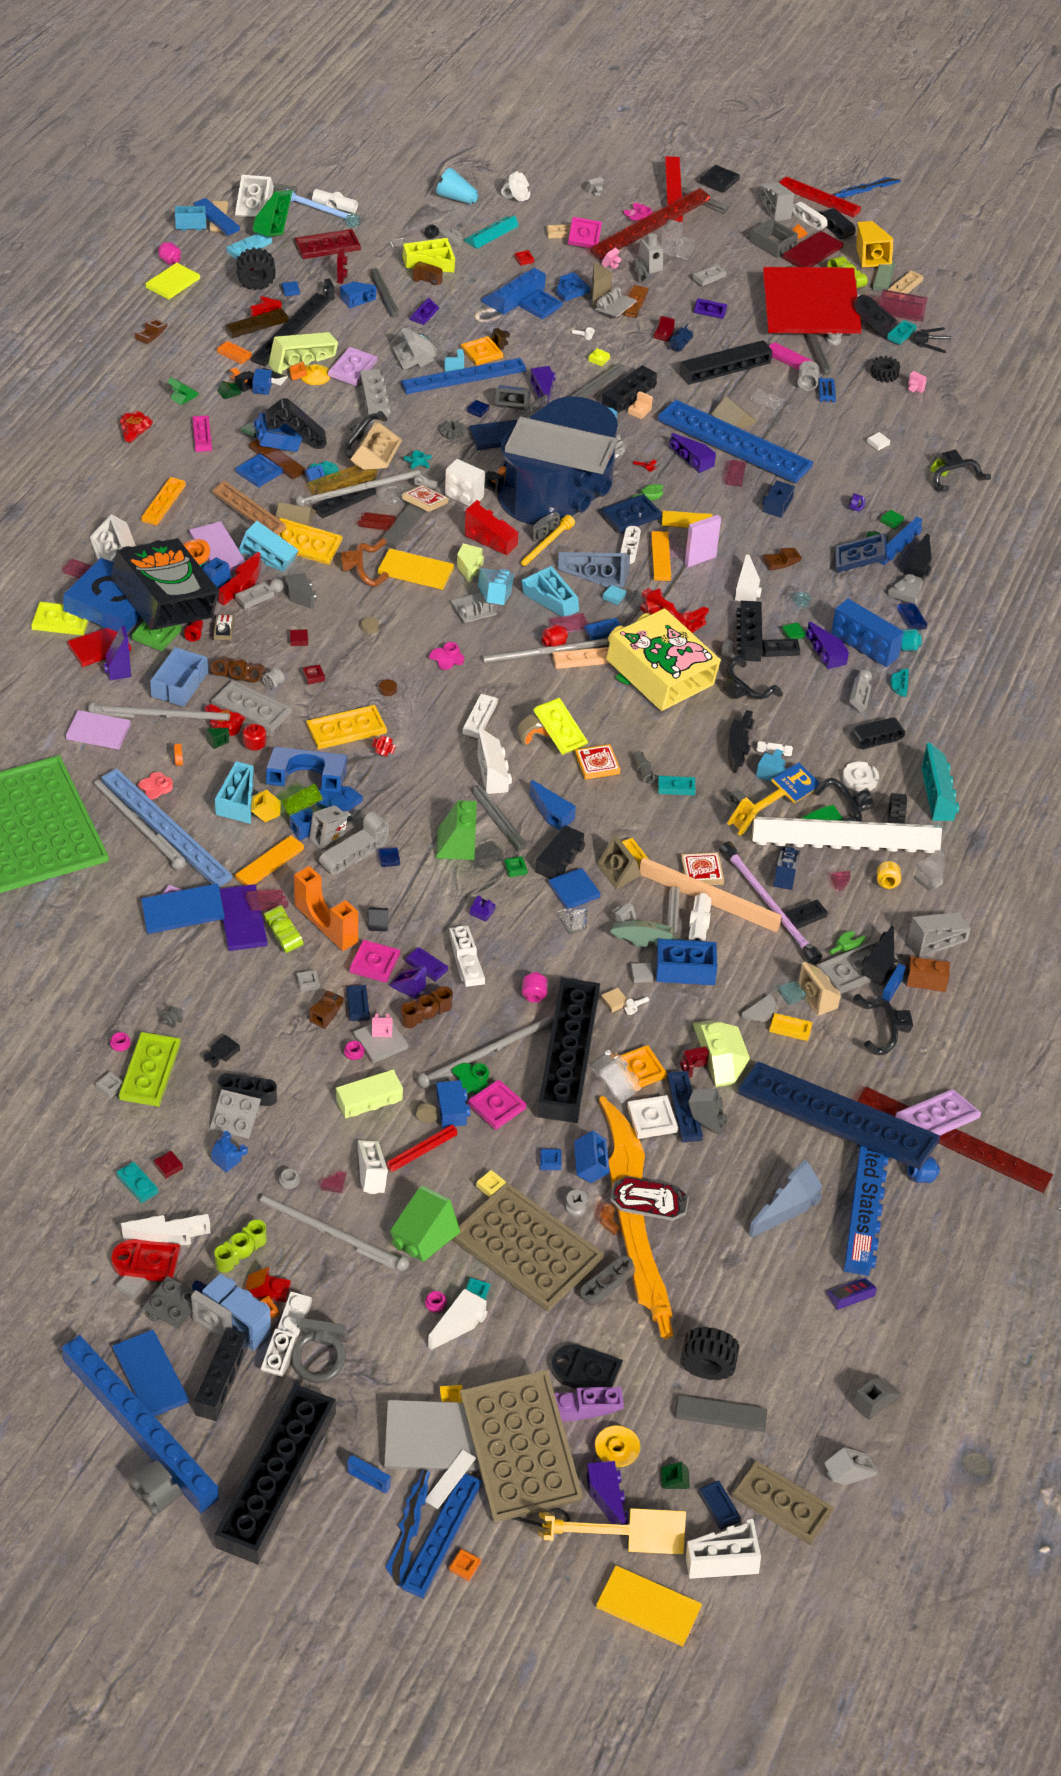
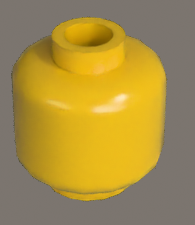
M885 861L878 866L876 870L877 882L882 888L893 889L900 884L901 869L898 864L892 861Z

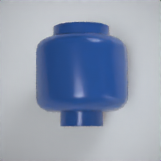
M929 1156L921 1170L908 1165L907 1173L916 1183H932L939 1175L940 1167L936 1160Z

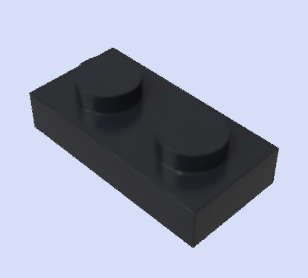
M798 639L763 640L765 657L800 656L801 650Z
M818 899L785 912L786 917L796 929L826 918L828 911Z

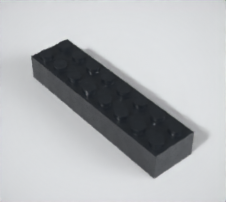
M561 978L538 1103V1118L578 1123L599 1001L600 983Z
M294 1384L214 1534L216 1549L257 1565L259 1564L336 1415V1399Z

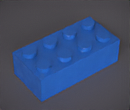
M848 598L835 608L831 634L883 666L888 667L899 658L904 631Z

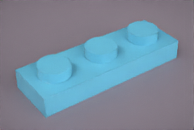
M257 233L227 246L226 251L237 259L242 251L245 252V249L250 250L252 249L251 247L258 249V247L262 248L271 244L272 238Z

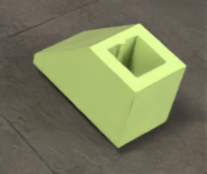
M463 543L457 554V568L467 582H471L473 577L477 576L479 566L483 565V548Z

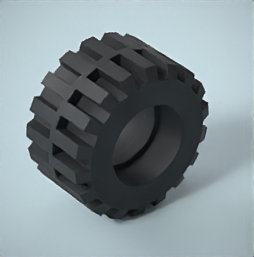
M251 247L252 249H245V252L242 251L240 256L237 257V278L242 283V286H247V289L253 288L257 290L260 288L262 290L263 287H269V284H272L273 279L276 277L274 258L266 249L262 250L260 247L258 249ZM252 267H261V268H262L261 270H258V271H252V270H250V268H252Z
M697 1327L694 1330H689L685 1335L680 1358L681 1365L690 1374L702 1379H727L735 1372L740 1346L737 1339L733 1338L731 1334L726 1333V1331L713 1327Z

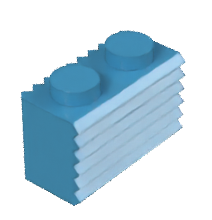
M175 206L176 229L182 231L187 229H195L197 231L206 229L205 206Z

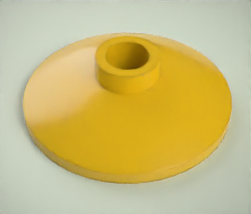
M310 364L306 366L308 375L300 379L309 385H321L328 382L331 377L328 376L329 369L326 366Z
M610 1426L598 1434L595 1441V1451L601 1461H615L616 1467H624L633 1463L639 1456L640 1441L632 1430L623 1426Z

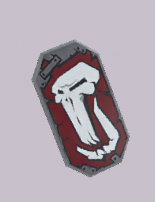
M628 1176L613 1183L611 1201L620 1211L671 1221L687 1213L689 1196L679 1186Z

